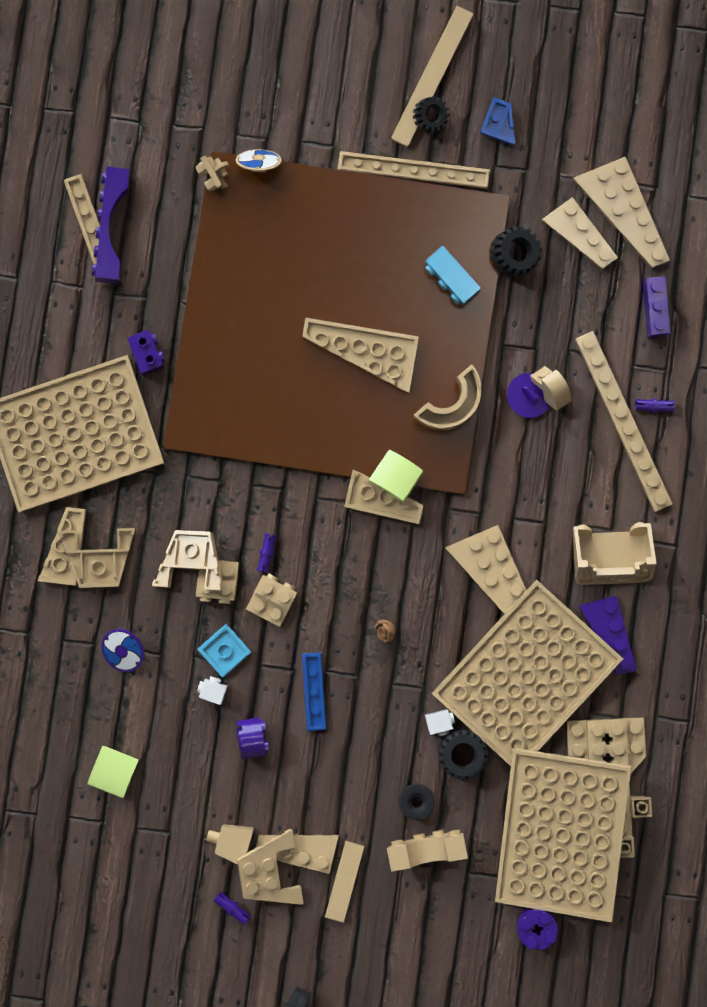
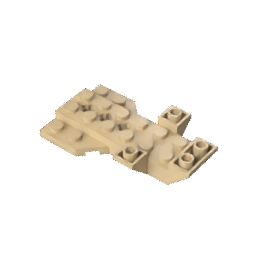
M644 717L566 721L567 752L569 757L606 762L603 760V756L606 757V753H609V756L612 757V760H609L610 763L632 766L631 773L646 757ZM605 734L611 737V741H608V744L602 741V737H605ZM630 785L620 858L635 857L631 817H652L651 797L630 796Z

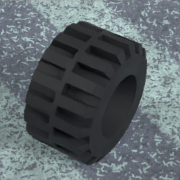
M515 226L495 237L496 239L491 243L493 247L490 248L489 252H492L490 260H494L492 265L493 267H498L497 271L499 273L504 272L506 277L510 275L511 277H517L534 270L533 268L537 267L539 264L537 261L541 260L542 257L539 255L542 252V248H539L541 242L536 240L537 235L535 233L531 234L532 230H524L522 226L518 228ZM511 242L520 246L523 253L521 262L515 261L510 256L509 245Z
M469 730L452 731L440 743L438 751L439 762L448 775L455 779L470 780L474 776H478L481 770H484L485 764L488 761V751L483 740L474 732ZM460 743H466L474 750V759L466 766H459L452 760V750Z

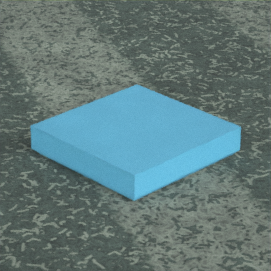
M227 623L197 649L222 678L252 653Z

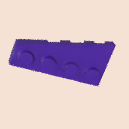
M617 596L578 605L591 629L623 658L614 668L616 675L636 671Z

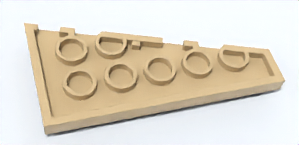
M626 157L572 179L584 191L583 193L595 203L599 211L615 229H618L623 238L634 247L638 255L651 269L669 262L670 259Z
M305 318L302 335L304 339L409 394L418 336Z
M498 525L445 547L504 614L526 591Z

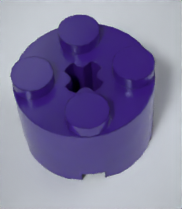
M258 717L236 721V725L240 726V728L236 729L239 750L244 753L241 755L242 760L265 756V753H269L268 742L263 738V734L266 733V726L263 720H260Z
M526 908L517 919L516 930L518 936L529 949L542 950L555 942L557 924L548 911ZM538 924V926L540 927L539 931L537 932L533 930L535 929L534 925Z

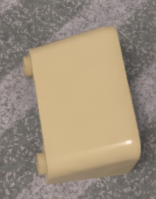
M635 523L630 528V532L592 533V529L587 525L573 527L574 565L577 584L642 583L653 578L657 563L651 523Z

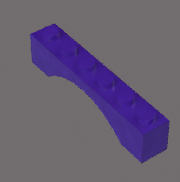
M107 166L106 173L102 172L101 184H105L104 191L100 190L99 202H103L102 209H98L97 220L101 221V225L96 228L95 238L99 239V244L94 247V257H97V264L92 266V276H95V282L118 284L120 260L116 256L110 242L109 223L115 207L128 192L130 169Z

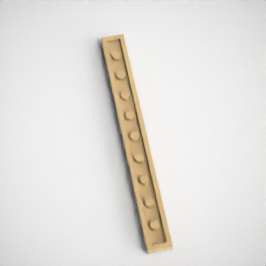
M591 331L576 338L575 342L653 512L672 505L671 499L594 332Z

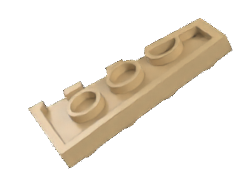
M573 197L542 219L544 224L566 239L571 246L577 248L601 270L618 258Z
M353 469L344 507L419 524L423 504L409 497L403 503L387 495L385 490L371 484L369 481L370 477Z
M66 507L38 581L77 586V581L60 539L59 531L77 530V550H81L86 509Z
M259 835L256 847H261L268 843L270 839L280 835ZM293 835L295 848L275 852L277 861L329 874L339 835Z

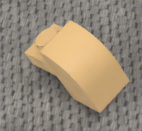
M544 366L530 375L531 381L543 390L545 402L556 411L572 401L568 384L557 370L552 372Z

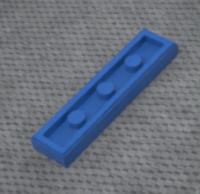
M321 652L303 653L302 664L307 731L326 730Z

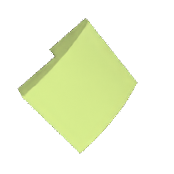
M389 450L369 481L371 484L385 490L387 495L404 503L424 472L414 463Z
M102 746L87 785L124 798L139 759Z

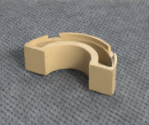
M471 364L456 379L460 386L461 394L455 405L441 409L434 407L428 402L413 415V418L421 425L433 430H450L464 424L475 412L481 398V381L474 366Z
M437 830L432 832L433 835L425 836V833L413 835L414 839L392 841V845L387 847L391 872L410 869L416 865L433 861L446 860L451 862L468 859L464 834L460 833V830H453L448 833H444V830Z

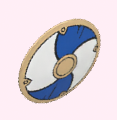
M254 149L240 153L236 157V163L244 169L251 170V172H266V170L278 167L281 164V157L269 150Z

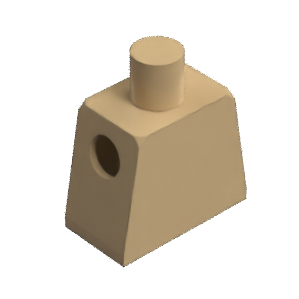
M223 824L220 833L209 830L206 841L217 844L215 854L237 864V858L248 852L254 828Z

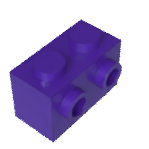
M149 330L127 338L143 376L164 368L163 362L166 360L162 351L158 352L156 345L159 343L155 333L151 334Z

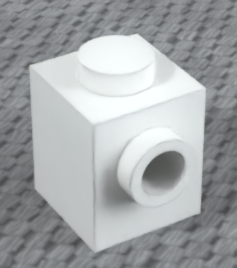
M210 676V679L206 678L204 682L200 681L197 692L200 693L199 698L221 705L228 685L222 684L221 679Z
M447 709L425 715L430 735L438 733V736L449 734V730L453 729L452 724H455L453 713H449Z

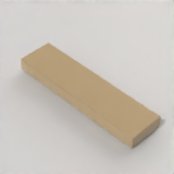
M345 841L325 918L344 923L364 849L363 845Z

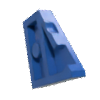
M493 97L480 134L514 146L515 138L511 103Z

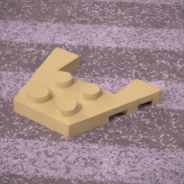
M135 528L117 529V549L77 550V530L59 531L60 539L79 588L119 586Z
M175 530L166 550L165 560L163 564H160L159 574L154 579L152 586L171 588L173 568L206 570L205 590L223 591L213 533Z
M292 829L284 831L285 833L270 839L268 843L261 847L258 846L237 858L244 899L304 904L300 885L283 889L280 887L275 852L295 848Z

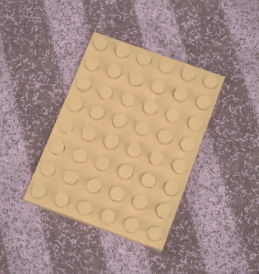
M128 355L0 398V459L19 513L165 464Z
M536 579L432 694L511 766L514 748L538 752L623 658Z
M514 748L495 902L612 922L632 766Z

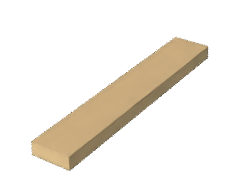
M79 174L65 179L64 183L93 264H97V257H94V247L99 244V239L95 238L96 228L100 227V223L97 220V215L83 176ZM101 283L102 287L109 285V283Z

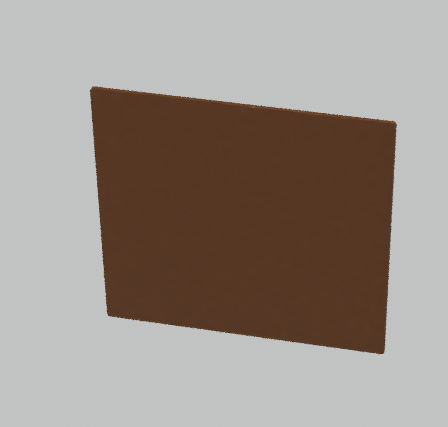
M212 151L210 157L213 160L219 158L221 162L227 161L229 167L226 169L228 175L224 177L228 187L208 191L205 186L163 446L166 449L351 477L353 469L371 477L384 456L391 450L423 470L424 473L414 487L464 494L467 485L478 407L464 424L450 430L427 428L418 423L413 418V415L428 402L434 407L441 409L455 405L461 394L460 386L456 379L471 364L478 372L482 385L498 279V267H493L494 260H490L492 252H489V250L493 247L491 243L496 239L495 237L505 231L509 197L501 194L281 161L278 167L266 170V172H251V170L244 169L236 163L238 154ZM209 173L207 174L206 181L211 178ZM441 246L446 248L481 287L480 292L463 307L460 303L457 305L450 297L452 294L447 289L443 290L438 284L439 280L436 276H431L425 269V261ZM305 318L418 336L409 394L304 339L302 335Z

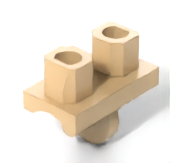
M206 155L201 157L202 162L196 166V170L200 176H205L209 173L211 178L204 182L208 191L228 187L224 179L228 175L226 171L229 167L228 162H221L219 158L213 160L212 157H207Z

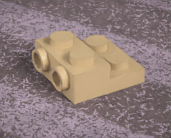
M218 560L223 591L205 590L206 570H199L196 597H200V601L211 602V598L219 599V603L230 604L231 600L235 601L239 562Z
M268 573L267 577L262 576L246 610L280 627L297 595V592L294 591L296 587L286 582L282 585L277 582L279 578Z

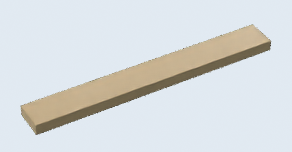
M456 6L391 137L392 141L408 148L419 126L414 123L416 119H413V115H415L413 109L416 108L415 105L420 100L434 96L473 17V13Z
M340 151L338 170L486 190L488 189L490 169Z

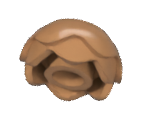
M384 619L377 621L375 625L377 637L383 640L384 643L391 642L396 634L393 623Z

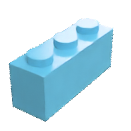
M441 246L425 261L426 271L431 276H436L440 287L443 290L447 289L452 294L450 297L457 305L460 303L463 307L480 292L481 287L444 246Z

